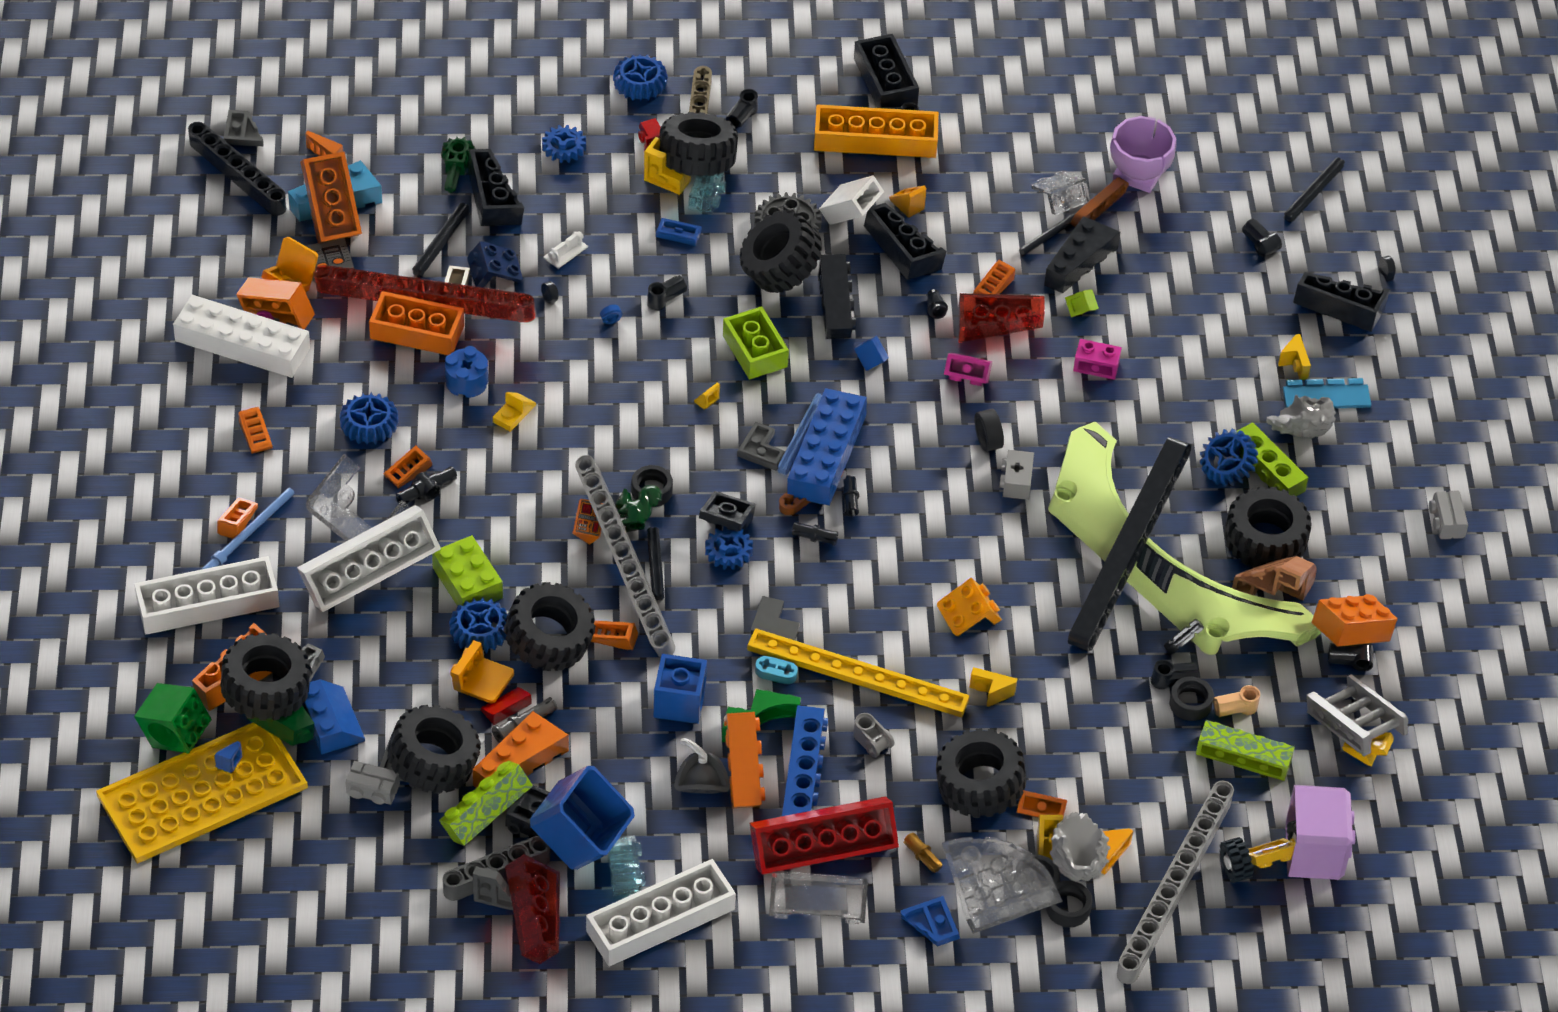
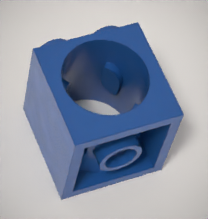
M669 654L661 655L654 688V718L699 724L706 691L707 660Z

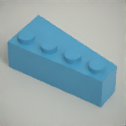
M360 160L348 165L357 209L365 207V204L374 202L375 205L382 203V186ZM305 184L288 191L289 209L299 222L312 219Z

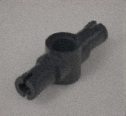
M451 466L437 474L432 473L429 475L427 472H421L413 479L411 487L396 493V501L400 506H404L415 499L419 500L423 497L427 501L433 500L439 495L442 485L457 479V473Z

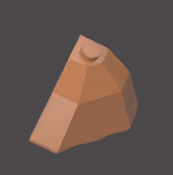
M1298 556L1272 561L1237 574L1234 577L1232 589L1255 595L1258 589L1274 596L1280 590L1300 600H1304L1314 584L1317 567L1314 563Z

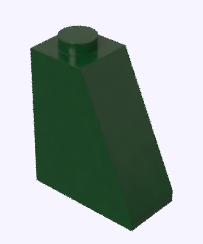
M303 706L297 711H292V714L287 717L280 716L279 720L272 721V718L266 719V721H259V718H247L291 746L313 739L315 723Z

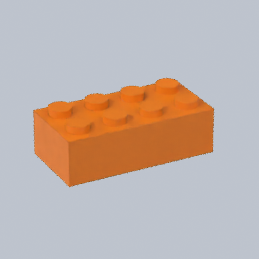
M345 151L300 161L317 242L322 243L361 235L362 230Z
M384 291L381 292L369 320L370 339L444 355L454 352L465 326L464 308Z

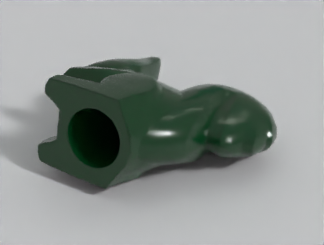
M655 485L644 486L640 490L637 500H632L631 494L628 493L627 489H623L622 494L615 502V506L618 509L620 518H626L622 520L623 525L626 526V532L644 529L646 521L652 514V507L657 506L659 501H661L662 492L659 487Z

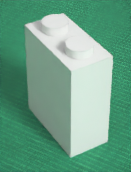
M874 175L844 183L832 193L819 210L829 225L858 218L871 208L884 193V190Z

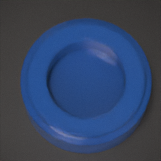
M609 305L601 310L600 316L605 324H613L621 319L622 311L618 305Z

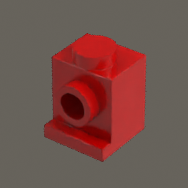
M656 118L640 122L638 136L640 142L644 143V151L655 137L660 138L661 126Z

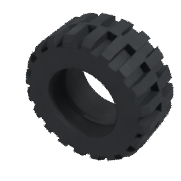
M702 112L680 113L677 116L673 115L666 119L660 128L659 151L667 154L666 166L671 170L674 169L675 172L685 173L690 176H714V174L719 175L724 171H728L736 162L738 131L730 121H726L723 117H716L714 114L708 115Z
M784 210L783 212H773V215H767L764 217V220L758 221L755 224L756 226L747 233V238H744L742 242L743 248H740V265L743 271L762 290L770 293H782L784 290H792L795 285L799 286L802 284V281L811 275L810 272L815 270L817 260H820L822 242L817 231L799 213Z
M1264 486L1258 487L1257 490L1252 488L1245 491V494H1240L1231 503L1224 537L1227 541L1228 549L1232 551V554L1237 559L1240 558L1243 564L1247 566L1250 564L1255 568L1295 556L1302 558L1307 549L1312 523L1307 507L1303 502L1300 503V499L1294 494L1291 496L1284 489L1282 491L1276 490L1277 487L1265 489ZM1263 522L1271 523L1280 527L1284 532L1276 535L1265 534L1257 531L1251 525Z
M543 582L542 585L536 583L530 585V588L523 589L516 596L505 620L504 633L507 635V644L509 646L512 645V652L515 655L518 654L522 662H528L532 664L531 667L536 669L541 667L543 671H551V669L560 671L564 667L570 668L574 666L575 662H579L582 659L595 632V617L593 613H590L592 609L589 604L584 603V598L580 594H575L574 589L570 587L568 589L562 587L563 584L555 583V585H551V582ZM532 618H551L563 626L567 635L560 637L548 635L537 628Z
M258 633L257 636H253V634L248 635L244 640L239 639L234 643V646H230L223 657L221 693L231 708L235 707L234 710L241 715L244 713L247 718L253 719L255 717L259 718V721H266V719L272 718L273 721L279 720L280 716L287 717L292 714V711H297L302 707V704L308 697L311 664L308 660V655L304 650H301L300 645L296 642L292 643L288 637L284 636L282 638L275 633H272V635H265V633ZM259 671H269L283 678L274 682H261L248 675Z
M421 705L419 709L414 707L408 710V712L403 713L395 725L387 747L388 761L392 764L391 767L395 774L399 773V778L403 782H409V786L421 788V791L427 793L429 791H434V793L438 794L443 791L447 793L454 791L455 788L462 787L470 779L473 772L472 769L476 765L481 749V742L476 729L473 730V725L469 720L465 721L463 715L460 713L456 714L452 712L453 709L447 707L446 709L440 708V705H433L432 707ZM420 743L438 746L447 755L433 753L425 749Z
M982 728L976 729L973 732L967 730L962 733L963 735H956L951 738V742H947L942 747V751L937 756L936 763L938 788L943 801L949 804V807L954 811L959 810L960 814L965 816L971 814L974 818H980L982 815L992 817L994 813L1001 814L1006 811L1007 807L1011 808L1014 806L1016 799L1019 800L1022 797L1023 790L1026 788L1025 762L1023 752L1017 746V743L1012 738L1008 739V735L1002 732L998 734L996 730L988 729V731H983ZM980 766L993 767L999 770L994 776L982 780L969 779L963 776L970 769Z

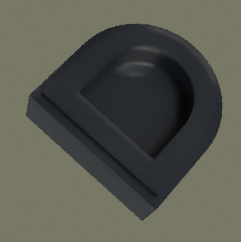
M1389 255L1381 257L1378 268L1385 280L1391 281L1394 279L1396 272L1395 262Z

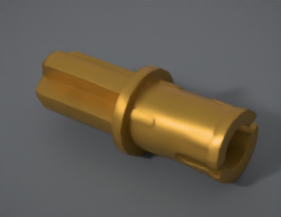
M914 832L905 837L903 843L915 854L917 860H921L934 873L942 868L941 861L931 852V847L925 845Z

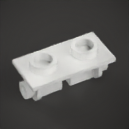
M580 231L573 232L566 241L561 242L555 248H551L549 253L544 256V259L559 269L588 248L582 242L583 234Z

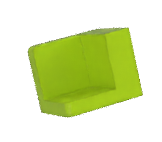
M1092 289L1065 297L1071 317L1099 309Z

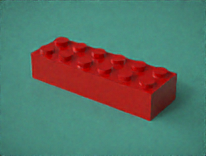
M886 796L749 823L756 869L761 874L899 848L893 802Z

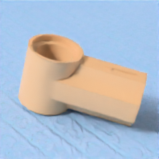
M1246 685L1241 688L1240 692L1214 697V711L1219 717L1240 712L1245 715H1252L1258 709L1260 691L1255 686Z

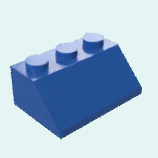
M321 679L310 682L308 697L302 706L315 723L313 736L320 753L325 754L365 742V737L344 687Z

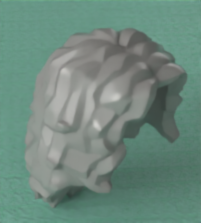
M1295 395L1293 403L1288 408L1281 410L1279 417L1271 415L1267 417L1266 421L1267 424L1272 425V430L1280 431L1281 434L1287 433L1299 437L1314 438L1325 435L1333 426L1336 420L1334 417L1336 412L1333 407V401L1329 397H1321L1318 400L1307 396L1299 398L1298 395Z
M1072 812L1069 816L1066 815L1057 824V828L1053 830V837L1051 838L1052 850L1050 855L1053 858V863L1058 866L1060 873L1075 882L1080 880L1089 881L1092 878L1099 877L1102 869L1109 863L1106 857L1108 850L1111 849L1107 845L1109 837L1104 834L1103 829H1098V824L1093 823L1087 813L1079 815L1078 812Z

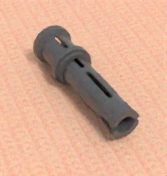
M549 697L523 714L509 717L507 722L500 726H493L492 733L494 738L500 743L532 711L541 717L556 711L557 704L555 700Z

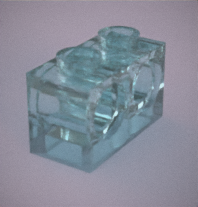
M724 172L719 175L714 174V176H696L689 194L688 210L713 215L715 207L719 208L720 194H724L726 189V181H723Z

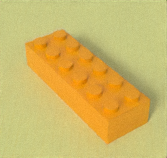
M817 105L814 151L936 158L939 112Z

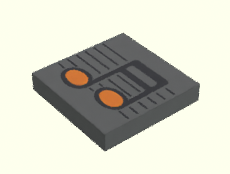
M344 238L306 245V247L318 254L312 278L313 281L354 273V266Z

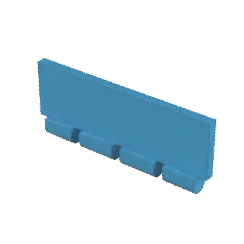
M1344 378L1326 379V385H1324L1323 379H1305V386H1303L1302 379L1286 380V386H1283L1286 408L1293 403L1295 395H1298L1299 398L1307 396L1318 400L1321 397H1329L1333 401L1334 408L1371 407L1368 384H1364L1363 378H1348L1347 385H1345Z

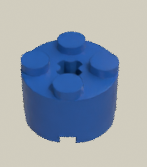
M467 346L464 349L456 350L447 355L445 358L447 389L456 396L461 394L465 395L466 398L475 397L483 393L489 380L488 360L485 355L473 346Z

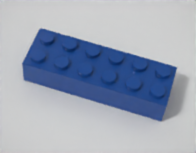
M825 388L787 478V494L794 495L793 498H807L806 501L830 506L865 420L867 397Z

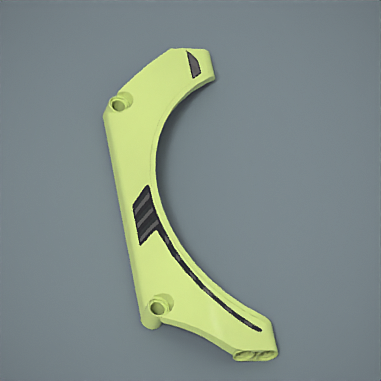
M1092 422L1071 432L1055 486L1056 490L1048 510L1101 559L1106 561L1129 514L1121 503L1112 479L1111 459L1117 440L1097 422ZM1148 538L1127 580L1135 590L1180 631L1186 626L1189 627V623L1194 619H1198L1203 624L1204 629L1198 634L1195 633V637L1191 641L1208 655L1216 654L1222 641L1229 642L1243 638L1269 637L1290 640L1295 646H1300L1321 634V631L1311 623L1314 615L1300 603L1258 597L1219 584L1186 567L1162 550L1150 538Z

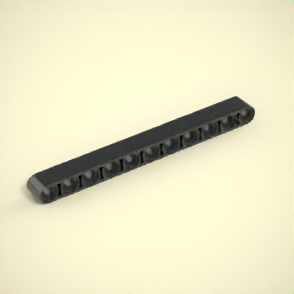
M1168 437L1070 630L1068 636L1069 645L1088 652L1094 648L1191 452L1190 443Z

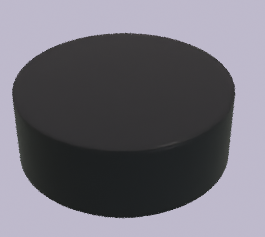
M551 281L543 283L541 285V292L544 300L549 304L556 302L559 297L556 285Z

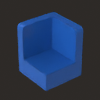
M877 335L854 348L866 371L885 362L889 358Z

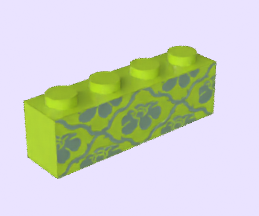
M1206 720L1198 741L1196 755L1285 781L1295 747L1284 742H1277L1260 735L1244 732L1241 729H1234L1221 725L1218 722Z
M511 761L504 762L497 767V771L490 777L484 778L475 790L465 794L460 803L448 809L439 821L453 842L465 846L533 785L519 764Z

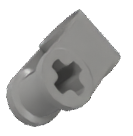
M861 713L856 717L853 736L870 756L876 758L881 751L887 747L892 748L895 745L890 732L884 729L871 714Z

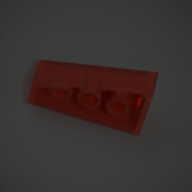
M960 293L958 305V343L1043 328L1045 296Z
M523 854L506 865L505 869L521 955L541 964L559 953L560 872Z

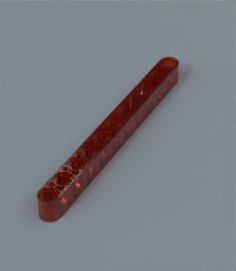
M320 265L313 271L316 289L320 293L378 301L381 292L384 291L464 308V314L524 323L531 322L536 318L534 298L529 294L329 265Z

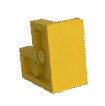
M655 137L644 151V181L680 195L691 182V176L667 168V154L659 151L660 138Z

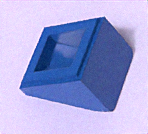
M236 741L215 754V764L218 769L229 773L234 771L242 758L241 743Z

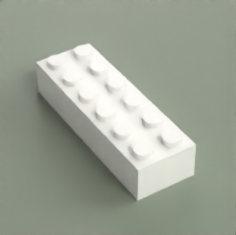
M191 295L173 323L176 342L291 378L310 350L309 331L195 295Z
M414 505L297 567L315 607L324 612L439 551L441 548L424 510Z
M269 556L134 583L145 635L279 607L278 589Z
M711 859L586 915V932L610 967L735 910L736 893L714 860Z

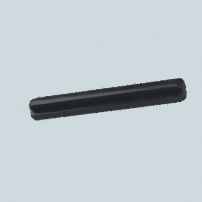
M649 527L647 529L651 589L656 601H662L664 599V583L659 529L657 527Z

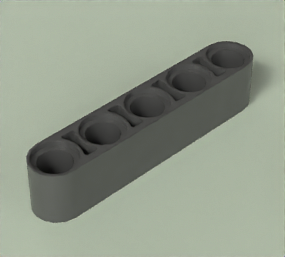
M535 836L451 869L443 875V894L446 899L451 901L472 895L475 867L490 868L497 871L507 881L545 866L550 861L551 848L540 836Z

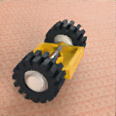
M1296 820L1287 824L1288 840L1282 838L1246 849V843L1240 837L1221 842L1219 845L1220 858L1223 861L1222 865L1223 868L1225 867L1226 875L1228 874V879L1235 883L1253 877V865L1259 866V868H1266L1272 866V862L1281 860V862L1292 860L1296 843Z

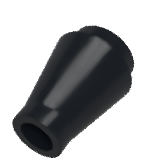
M932 289L927 293V312L932 318L941 319L946 315L948 305L941 297L939 291Z

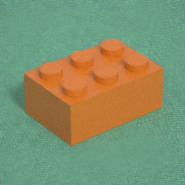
M1365 594L1364 596L1331 597L1319 600L1311 623L1338 647L1389 642L1398 618L1387 607H1384L1375 596Z

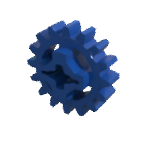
M558 125V129L551 127L550 132L546 131L545 137H542V151L546 153V157L552 156V161L559 159L560 163L563 160H567L570 163L572 158L578 160V155H584V151H586V136H583V131L577 132V127L572 129L569 128V125H566L565 128Z
M723 526V531H720L716 528L715 535L709 533L708 539L705 541V555H708L709 562L715 561V567L721 564L724 570L727 566H731V569L735 570V565L743 567V561H750V556L753 555V540H750L749 534L743 535V529L741 531L728 530L727 527Z

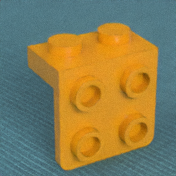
M285 237L282 241L276 266L263 270L261 278L300 282L305 292H307L311 286L318 254L291 237Z
M973 578L968 579L937 602L938 609L952 633L956 636H960L985 617L994 625L1002 620L997 613L1000 611L998 605L994 600L990 601L988 597L990 592L983 583L979 585Z
M473 640L471 645L463 651L459 662L453 665L450 675L454 690L488 703H495L514 676V669L484 658L482 643Z

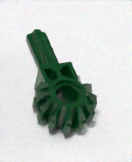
M457 136L455 139L449 138L442 146L441 157L444 160L447 173L444 189L448 193L456 191L459 176L465 175L470 149H476L473 146L472 140L467 141L466 137L462 139Z

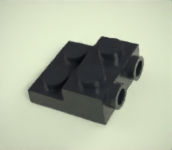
M714 491L700 510L699 519L706 520L711 524L725 526L730 530L741 531L742 528L746 529L753 520L756 504Z
M533 785L516 800L506 813L505 826L508 827V830L513 834L521 832L528 835L529 838L539 836L531 828L530 818L550 792Z

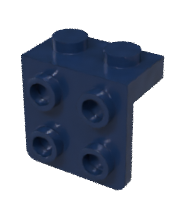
M479 241L467 257L475 288L483 290L493 276L518 283L523 280L516 253L509 248Z

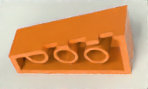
M253 623L249 627V631L244 636L240 635L235 642L239 639L244 640L248 635L253 634V636H257L258 633L265 632ZM227 649L220 654V658L216 662H211L192 680L193 688H195L208 711L226 702L221 693L220 685L222 660L224 655H226ZM259 671L248 676L260 681L273 672Z
M532 711L472 769L473 786L477 788L484 778L490 777L497 771V767L507 761L519 764L526 776L533 773V769L542 764L546 765L553 761V757L558 754L563 755L569 751V735Z
M755 712L727 713L724 717V726H728L725 739L726 746L729 748L727 761L728 769L731 771L729 782L732 809L760 807L762 801H765V788L760 787V778L764 777L763 764H759L758 755L762 754L761 740L757 741L756 731H760V719L755 717Z

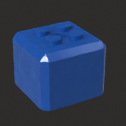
M586 766L556 783L530 818V826L570 869L578 870L606 856L635 817L634 808L595 766Z

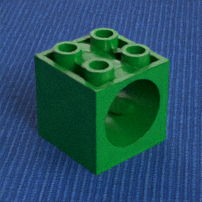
M162 683L155 685L134 716L152 748L190 753L212 720L195 688Z

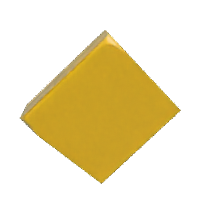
M718 382L697 397L694 402L704 410L719 399L720 384Z

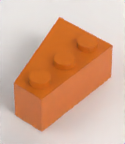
M248 277L236 294L243 310L253 314L267 311L274 318L280 319L279 322L285 324L288 322L304 330L315 315L300 282Z

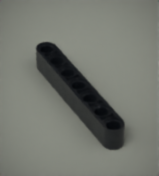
M193 122L188 126L189 143L194 150L270 214L278 216L286 212V195L281 187L204 123Z

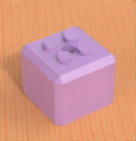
M1294 785L1285 829L1286 839L1288 840L1287 824L1296 820V843L1292 860L1287 861V876L1339 880L1345 875L1348 859L1352 856V844H1355V830H1352L1354 811H1351V793L1345 788Z

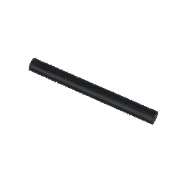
M1079 210L1019 249L1022 256L1026 255L1071 225L1074 215Z

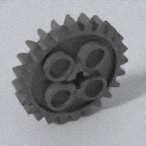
M785 192L784 196L781 197L777 193V198L769 196V201L763 200L762 205H758V210L755 211V224L758 221L764 220L765 216L773 215V212L792 211L803 216L819 234L822 215H820V210L816 209L817 204H811L810 198L804 200V195L797 198L796 193L789 196Z

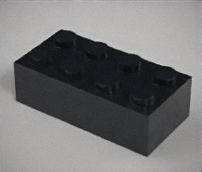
M893 33L855 41L854 61L877 108L901 107L909 102L918 105L919 86Z

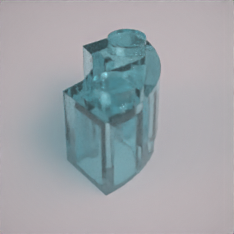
M634 835L621 836L608 853L611 886L614 896L635 894L642 890V885H646L645 871L640 870L638 859L639 856H642L641 842H637Z

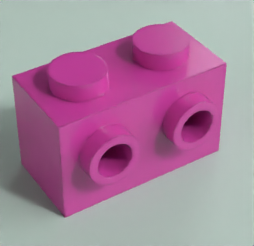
M1080 339L1073 371L1115 380L1122 347Z
M948 353L944 375H948L950 380L961 382L962 379L970 380L969 384L982 386L983 383L986 384L989 381L992 361Z

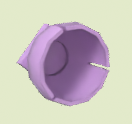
M1144 116L1125 119L1115 127L1110 144L1111 158L1117 167L1113 173V180L1120 177L1127 181L1129 186L1151 193L1160 176L1171 166L1175 156L1176 137L1171 128L1158 119L1153 138L1156 118Z

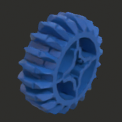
M641 54L636 57L634 55H631L630 58L624 57V60L619 61L618 65L615 66L613 74L614 86L619 91V94H624L625 98L631 97L632 101L639 99L640 102L642 99L649 101L650 97L656 98L658 94H662L668 80L665 66L662 65L661 61H657L656 57L649 58V55L644 57Z
M362 392L361 397L354 395L353 400L347 399L346 405L342 406V411L340 412V427L345 436H349L350 441L356 439L358 444L365 442L368 445L369 442H373L376 445L379 440L384 442L385 437L391 438L392 433L396 432L399 423L398 410L393 401H389L388 397L382 398L380 393L377 396H374L372 392L370 395H364Z
M1232 428L1228 433L1226 429H1223L1221 435L1215 432L1216 437L1214 439L1208 437L1210 443L1203 444L1205 451L1200 452L1202 459L1199 461L1203 466L1202 471L1209 480H1213L1217 485L1221 482L1226 487L1229 482L1231 486H1235V481L1237 480L1243 483L1242 478L1244 476L1250 478L1248 472L1255 471L1253 464L1258 463L1256 458L1258 451L1255 449L1256 444L1254 441H1251L1249 435H1245L1241 430L1237 432ZM1241 446L1244 448L1242 459L1239 457ZM1215 456L1219 458L1216 469L1214 467Z
M483 597L480 601H476L474 598L471 603L465 601L464 606L457 605L456 611L452 612L449 621L450 634L453 637L454 643H459L460 649L468 648L473 640L482 643V649L486 654L490 648L495 651L497 645L502 646L504 640H506L507 635L504 633V626L508 615L505 608H501L500 603L493 604L492 599L486 602ZM493 622L497 624L495 628L492 626ZM464 624L468 625L467 629L463 627Z

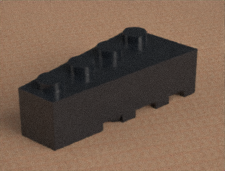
M470 149L467 168L480 226L522 225L524 206L522 202L519 203L515 190H512L509 186V180L506 175L502 174L501 166L491 149Z
M882 203L871 207L867 211L864 227L907 280L942 269L947 251L942 247L937 248L933 244L934 241L928 236L923 237L918 233L917 227L907 224L904 221V217L888 204Z
M1083 216L1046 268L1044 286L1064 293L1078 282L1084 273H1089L1093 270L1094 265L1099 261H1104L1110 252L1114 253L1118 249L1121 232Z
M824 254L820 257L818 281H820L819 290L820 295H822L821 306L822 310H825L823 312L826 339L851 338L852 330H856V319L851 316V311H854V299H850L849 293H852V280H848L851 266L850 262H846V254Z
M1304 272L1297 284L1293 303L1372 332L1385 309L1390 289L1382 288V291L1372 289L1371 285L1364 284L1363 287L1351 285V281L1335 282L1331 277Z

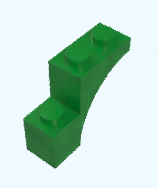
M756 689L751 711L728 706L726 714L755 712V717L760 719V725L777 718H796L797 705L801 706V697ZM724 723L722 727V742H726L725 735L726 730H728V726H724Z

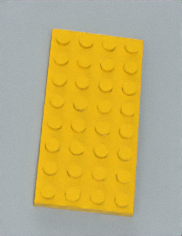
M251 723L195 747L190 753L179 754L97 790L96 794L135 862L138 864L308 788V783L280 738L257 724ZM239 741L242 748V758L234 771L229 773L218 769L215 764V754L232 743Z

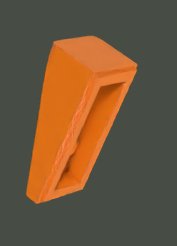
M308 130L305 133L306 147L317 156L343 152L342 144Z
M998 260L975 288L973 294L991 303L1014 280L1015 268Z
M259 407L240 411L238 413L239 423L251 453L272 449L273 445ZM262 439L265 440V441H261V442H258V443H253L254 441H258V440H262Z
M415 445L383 474L399 489L413 480L419 473L428 470L433 464L431 459ZM411 464L413 468L410 469L407 465ZM404 468L407 471V473L404 474L401 471V469ZM397 473L401 478L398 480L393 474Z
M237 498L217 520V533L234 539L245 529L258 508V503Z
M595 620V632L591 642L625 650L634 649L638 637L635 623ZM602 629L600 635H598V630Z

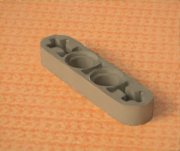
M699 66L694 70L689 112L708 114L712 70L707 66ZM701 75H705L704 80H700ZM704 88L706 91L699 92L696 89ZM702 102L704 105L696 106L695 103Z

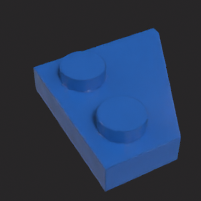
M944 896L900 911L902 919L937 947L960 939Z

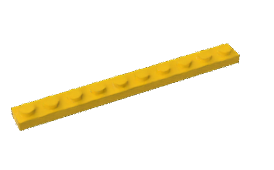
M755 628L747 645L748 651L790 661L798 667L961 718L969 702L970 695Z

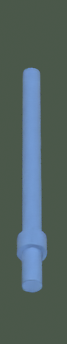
M287 488L221 551L218 550L211 556V560L202 569L224 564L227 561V557L295 494L291 488Z

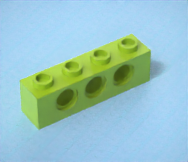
M1253 422L1237 430V432L1241 430L1245 435H1249L1251 441H1254L1256 444L1255 449L1258 451L1256 456L1258 463L1253 464L1255 467L1254 472L1269 487H1277L1276 490L1282 491L1284 489L1291 496L1293 494L1298 496L1306 491L1308 477ZM1241 446L1239 456L1243 458L1244 448Z

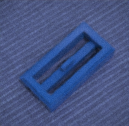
M661 218L656 230V237L696 246L699 234L702 232V227Z

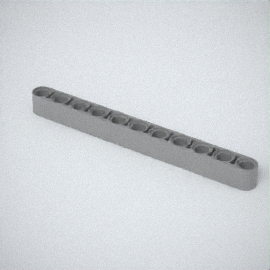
M583 455L576 460V470L649 642L659 657L662 654L673 655L675 652L674 641L601 471L591 456Z
M1218 781L1214 784L1119 959L1117 978L1122 983L1132 984L1138 979L1231 806L1234 792L1232 784L1228 781Z

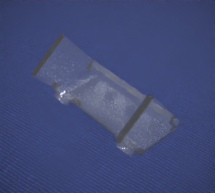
M343 454L310 495L306 502V507L312 515L343 540L348 541L372 527L348 508L354 500L355 493L347 484L360 469V466ZM401 500L386 520L407 510L410 506Z
M783 871L773 872L769 916L788 919V915L797 913L841 917L848 924L865 923L868 881L866 878Z

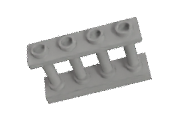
M1352 674L1347 676L1346 689L1326 699L1314 691L1307 694L1308 714L1363 756L1371 753L1372 739L1392 729L1397 730L1403 736L1408 734V718L1406 714L1398 710L1389 701H1386L1376 691L1370 689ZM1351 696L1357 700L1341 709L1333 706ZM1364 707L1371 711L1355 720L1347 717ZM1378 718L1385 721V723L1369 731L1361 728V726Z

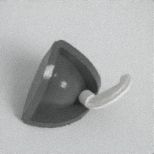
M681 738L680 743L687 745L695 753L689 755L681 764L674 783L675 789L688 793L714 794L727 792L730 789V782L721 760L716 755L705 752L691 740Z

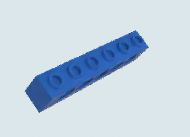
M797 705L782 816L812 811V806H817L818 792L814 791L815 787H820L821 774L817 773V769H822L823 755L819 754L820 750H825L826 737L822 736V731L827 732L828 718H824L825 708Z

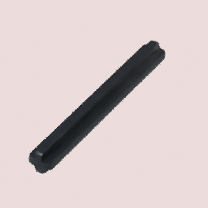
M1339 157L1335 158L1287 209L1283 218L1288 222H1293L1341 171L1345 161Z
M462 202L458 205L412 268L414 275L418 277L423 276L469 213L468 204Z

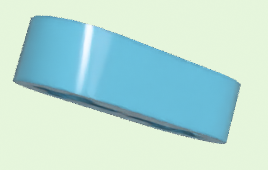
M762 656L756 661L755 672L762 679L782 684H792L797 680L798 668L790 661Z

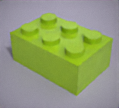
M762 306L723 318V337L749 380L788 367L789 349Z
M473 535L441 547L439 551L432 554L433 569L456 605L464 606L465 601L471 603L473 598L476 601H480L483 597L486 602L490 599L493 602L503 599V581Z

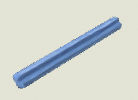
M820 393L814 396L778 464V473L784 475L789 473L822 397Z

